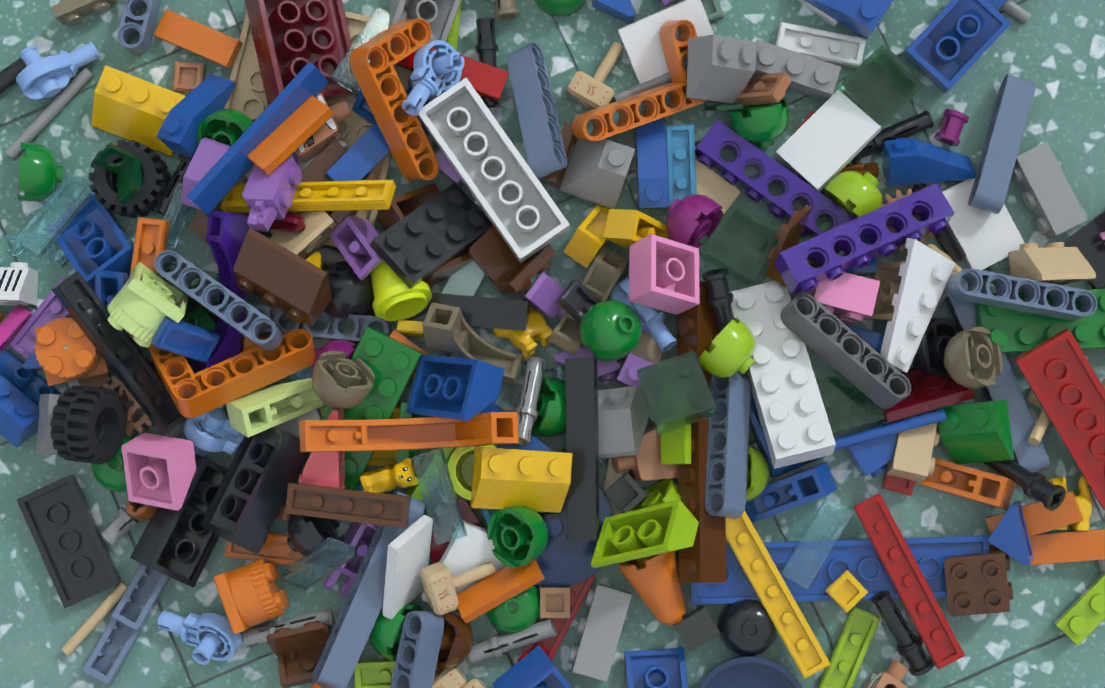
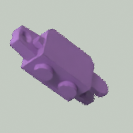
M293 152L269 176L254 165L242 193L250 208L247 224L251 229L262 232L268 231L274 220H284L288 208L292 205L296 188L302 180V172L299 168L301 159L296 152Z
M351 522L344 535V546L335 552L330 560L332 566L324 579V588L330 590L335 585L340 573H343L347 576L340 587L339 595L347 597L378 525Z

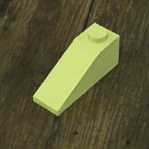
M312 378L260 388L227 403L226 408L231 428L246 437H250L320 408L325 404L313 390Z

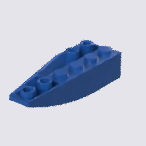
M3 350L0 353V435L17 448L38 431L40 394L61 393L53 386L49 387L47 381L35 371L24 368L22 366L24 362L21 359Z

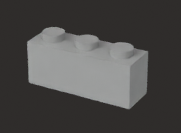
M757 39L756 66L753 75L786 72L792 79L787 89L825 102L832 96L841 66Z
M1048 142L1017 156L1011 178L1014 182L1019 183L1024 192L1022 193L1023 201L1029 209L1032 208L1037 217L1035 222L1041 234L1046 235L1047 239H1050L1088 220Z
M596 583L595 589L589 588L585 605L590 606L586 618L581 616L576 634L581 635L578 646H572L568 663L573 664L572 672L607 682L632 597L631 592L601 583Z

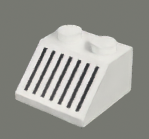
M11 262L10 267H0V305L18 306L21 304L22 306H37L38 271L29 268L28 263Z

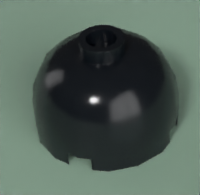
M347 261L337 262L324 270L328 273L332 296L331 302L324 310L326 314L331 317L345 319L348 318V314L357 312L359 316L372 308L374 294L370 273L364 280L359 279Z
M931 318L912 361L913 365L921 372L931 376H950L944 366L945 348L952 337L964 330L953 322L955 321L954 319Z
M290 514L288 518V544L293 551L299 552L307 558L324 559L331 556L344 546L345 539L344 535L338 537L336 528L340 527L338 520Z
M744 599L726 604L718 617L717 628L720 631V639L729 650L737 655L755 656L762 654L771 647L776 638L777 630L766 609L758 600Z

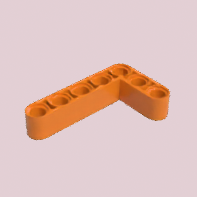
M422 18L395 23L354 49L349 57L350 68L402 175L410 181L432 180L439 172L438 160L418 117L405 112L410 105L406 109L402 108V103L407 98V94L393 67L394 64L429 42L431 27Z
M672 20L665 22L660 28V40L672 82L579 114L572 123L574 136L581 140L599 141L706 102L686 98L687 67L686 69L684 68L682 61L684 56L688 59V38L698 37L694 25L688 20ZM677 27L681 34L678 40L675 37V29ZM667 93L670 95L668 106L665 104V95ZM641 102L645 105V111L642 116L639 113ZM615 111L619 114V121L616 125L612 119ZM589 120L593 123L591 134H588L586 131V125Z
M296 329L284 334L280 346L274 350H264L256 346L195 374L184 356L157 348L153 344L149 348L158 375L179 413L186 418L198 417L303 370L313 364L316 356L312 335L305 329Z

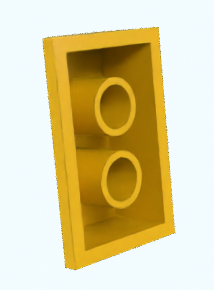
M105 65L94 92L91 126L129 141L134 140L140 144L143 143L152 150L174 157L175 153L156 136L169 111L186 96Z
M475 447L471 508L503 510L512 506H526L537 512L560 513L571 482L572 453Z

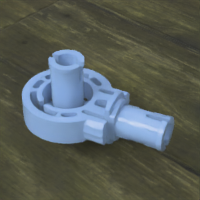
M436 40L425 44L416 51L413 59L414 71L410 76L411 80H415L411 83L413 89L402 103L403 109L410 105L405 111L409 115H419L427 99L432 101L440 96L442 92L459 83L464 67L463 56L459 57L460 53L449 43Z
M89 42L70 53L60 50V54L45 58L41 57L36 46L27 47L19 53L27 67L17 75L16 82L24 95L32 100L53 97L69 84L70 78L76 76L78 68L100 59L94 44Z
M629 276L619 281L611 291V299L626 303L635 310L640 318L642 333H649L662 353L672 349L677 344V340L674 339L663 323L665 314L663 312L657 313L654 308L629 302Z
M220 408L195 418H187L183 425L188 440L193 441L194 453L203 457L207 456L208 452L221 451L232 455L233 452L236 453L244 438L243 434L231 428L229 416Z
M164 610L157 622L159 629L180 635L182 642L194 646L195 649L192 652V657L197 663L202 665L208 664L210 659L216 661L231 659L240 647L243 638V631L234 634L228 618L216 613L198 615L191 612L187 617Z

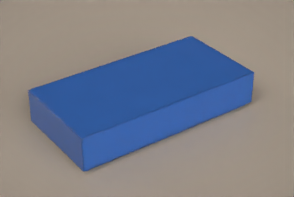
M165 316L151 343L157 348L207 363L220 337L215 332L182 321L177 323L168 316Z

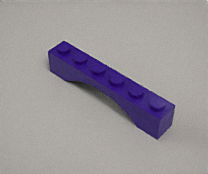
M212 210L208 217L206 241L213 252L218 266L220 284L246 301L248 294L236 285L233 268L245 236L250 229L247 224L249 215ZM220 295L219 305L223 302L224 295ZM245 311L237 316V323L246 320ZM216 316L214 323L217 329L212 332L217 333L220 340L207 363L194 359L191 360L193 373L200 372L240 354L242 351V334Z

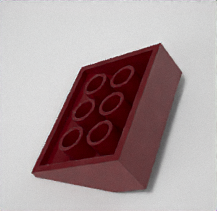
M244 0L268 106L308 62L315 65L329 81L320 92L327 101L359 93L360 86L349 64V57L353 47L342 0Z

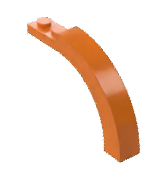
M517 412L480 413L468 421L438 417L299 421L300 452L396 451L519 443Z

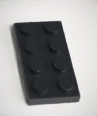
M454 182L375 237L370 246L411 289L473 244L493 223Z
M74 474L17 499L64 608L121 583L119 574Z

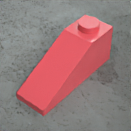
M333 409L327 420H345L344 409ZM345 451L311 452L303 469V474L299 475L298 483L345 489Z

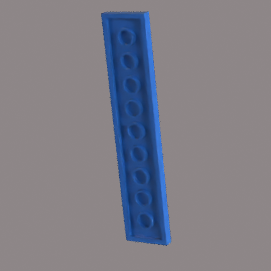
M989 536L904 538L935 598L946 597L943 565L946 557L990 553L989 542L987 541ZM869 539L763 542L796 602L834 601L826 593L825 589L845 570H848L868 591L861 600H871L875 594L880 591L885 592L886 590L889 591L892 599H900ZM726 543V583H690L691 605L731 604L744 599L760 601L728 543Z

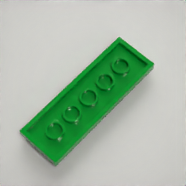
M1085 289L1095 295L1097 309L1092 315L1075 321L975 303L977 327L981 326L992 333L987 336L992 343L998 342L1001 353L1027 352L1066 328L1071 331L1081 350L1105 349V289ZM1018 292L1019 298L1024 301V293ZM1047 294V302L1050 306H1052L1053 300L1051 296ZM1075 300L1076 309L1080 311L1081 305Z
M368 326L351 360L354 362L357 357L365 362L375 374V380L370 393L361 404L350 409H344L345 420L391 419L422 352ZM328 407L322 420H327L334 408ZM345 451V489L356 490L360 482V476L365 472L374 451ZM307 460L300 469L295 479V483H298L299 475L303 474V469L307 463Z

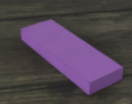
M63 276L60 279V281L56 284V286L63 280H65L67 277ZM53 291L48 294L9 344L12 349L26 360L35 350L34 346L37 337L34 328L45 326V324H49L50 321H55L57 318L72 317Z

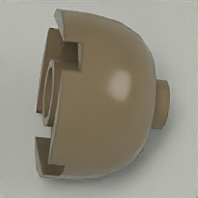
M981 326L965 329L958 332L947 343L944 353V366L957 384L967 388L986 387L994 385L997 382L994 381L995 377L1001 375L1003 370L1001 350L998 342L992 343L987 336L992 334L988 329Z
M328 351L320 355L313 369L312 385L316 395L326 406L334 409H350L358 406L365 400L373 387L375 374L361 359L356 357L353 362L345 358L347 353L341 351Z

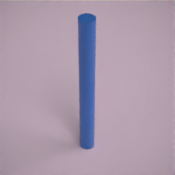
M939 409L834 438L836 443L834 451L947 420L944 409Z

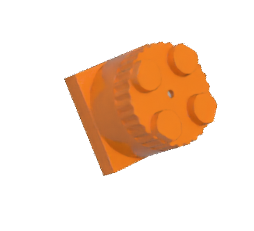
M70 317L57 318L55 321L45 324V326L34 328L37 337L34 346L36 359L45 371L49 387L109 373L107 362L74 319Z
M263 558L214 576V582L234 634L285 614V608L290 606L286 590H280L277 578H280V572L275 561L268 563Z

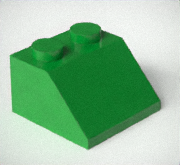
M1007 400L951 405L937 409H944L947 420L938 422L939 432L955 464L1014 460Z

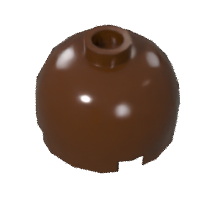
M454 610L442 615L444 631L436 670L457 667L468 658L472 650L473 631L470 623L466 624L460 613Z

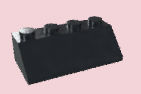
M275 426L250 437L244 436L199 525L237 546L258 554L267 539V535L276 517L280 514L281 507L287 497L288 483H295L300 469L308 458L309 452H300V438Z
M195 454L196 471L182 508L177 511L158 507L154 516L149 520L130 557L193 588L220 537L199 524L228 470L198 454Z

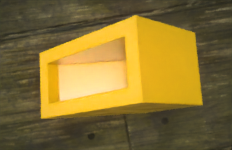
M599 204L577 228L563 251L585 268L590 266L603 246L608 242L607 239L603 238L610 208Z

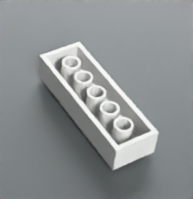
M467 78L422 107L418 115L420 121L520 263L569 230L570 224Z
M771 281L731 291L734 295L733 302L731 303L734 319L738 317L752 331L756 340V348L751 356L755 362L746 371V375L750 379L752 396L774 469L832 455L836 443L805 343L790 331L780 318L782 309L791 301L788 288L783 287L777 281Z

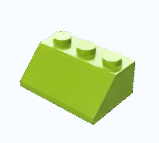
M681 500L605 517L591 566L598 568L693 547L699 522Z

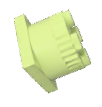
M138 262L133 268L128 281L108 305L107 309L110 316L107 320L117 330L122 331L125 329L133 335V339L137 344L148 348L152 344L151 341L165 316H168L177 323L184 317L188 296L147 266Z

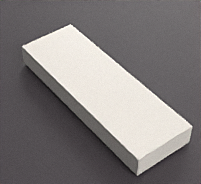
M780 22L775 45L835 65L860 69L866 39Z

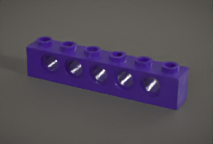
M718 119L696 147L695 154L698 155V161L702 162L709 169L714 167L722 173L721 177L733 186L736 183L746 190L744 192L745 195L754 202L759 203L761 200L770 207L768 211L780 220L786 218L789 220L794 213L792 202L795 200L803 201L806 205L812 207L802 232L804 237H807L808 234L816 237L827 232L817 227L816 220L819 217H824L830 221V230L856 219ZM725 149L734 152L736 159L732 162H726L721 158L720 152ZM749 166L755 167L759 171V177L749 179L744 174V169ZM772 183L779 184L783 189V194L781 196L771 195L768 191V185ZM834 249L836 254L841 251L840 249Z
M935 183L780 252L774 264L791 294L799 291L807 293L815 289L819 282L827 278L829 281H834L844 275L847 269L854 267L857 270L868 265L871 259L880 255L881 258L891 255L897 250V247L906 243L907 238L920 241L925 234L932 232L935 235L944 231L949 226L948 222L955 212L938 184ZM912 215L919 216L922 221L916 220ZM886 226L895 228L897 233L889 231ZM860 238H867L870 240L871 245L865 244ZM834 249L842 250L846 256H839ZM808 261H815L820 268L811 267Z

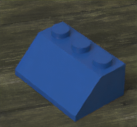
M421 355L406 413L468 421L498 399L505 369L478 359Z

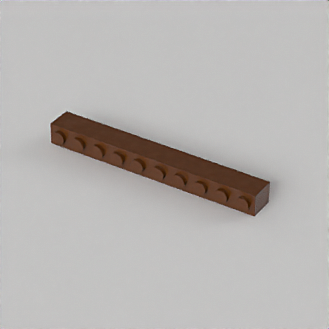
M699 281L700 304L677 315V373H691V464L678 465V491L681 496V502L699 522L693 547L679 549V583H726V518L710 515L705 508L709 400L712 374L697 363L704 350L709 351L711 342L719 332L714 309L707 302L709 297L707 284L704 281Z

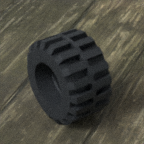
M118 140L116 147L140 157L141 166L144 170V181L141 185V190L126 203L118 202L116 185L118 174L94 164L92 160L90 166L94 168V173H89V179L93 181V184L90 185L91 191L96 194L95 198L98 202L120 216H128L129 218H136L137 215L147 216L149 215V210L155 212L154 207L167 187V180L171 179L170 173L166 171L168 167L161 157L145 144H140L134 140H130L129 143L125 140ZM111 155L106 157L105 160L109 163H119L123 159L120 156Z
M78 385L67 388L63 396L60 395L57 405L54 406L52 412L53 417L50 422L52 430L50 435L51 439H53L52 445L54 449L57 450V454L63 457L64 460L91 464L108 463L112 457L114 458L118 454V449L121 448L126 434L127 417L123 399L121 396H118L115 390Z

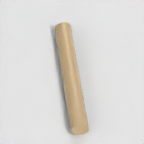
M121 581L65 643L61 650L66 655L71 656L116 606L126 592L128 584Z

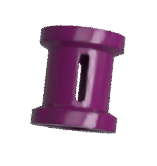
M945 109L943 112L944 121L940 131L935 134L934 138L941 143L958 146L960 144V133L964 124L968 123L969 117L959 111Z

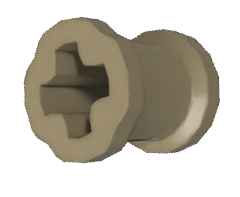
M495 0L497 11L494 13L495 20L508 21L520 16V10L516 8L515 0Z

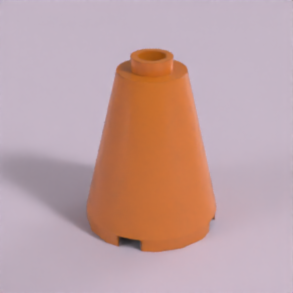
M676 550L618 563L622 574L659 623H666V625L670 626L683 619L682 615L685 614L686 608L682 585L679 583Z

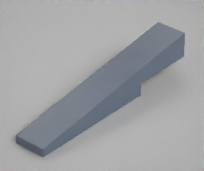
M141 564L114 610L111 622L82 669L83 672L107 685H113L171 577Z

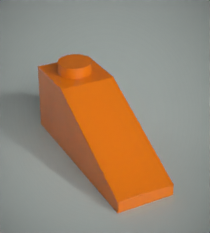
M935 458V467L932 475H928L921 483L915 481L916 484L1005 511L1009 509L1016 485L1009 478Z

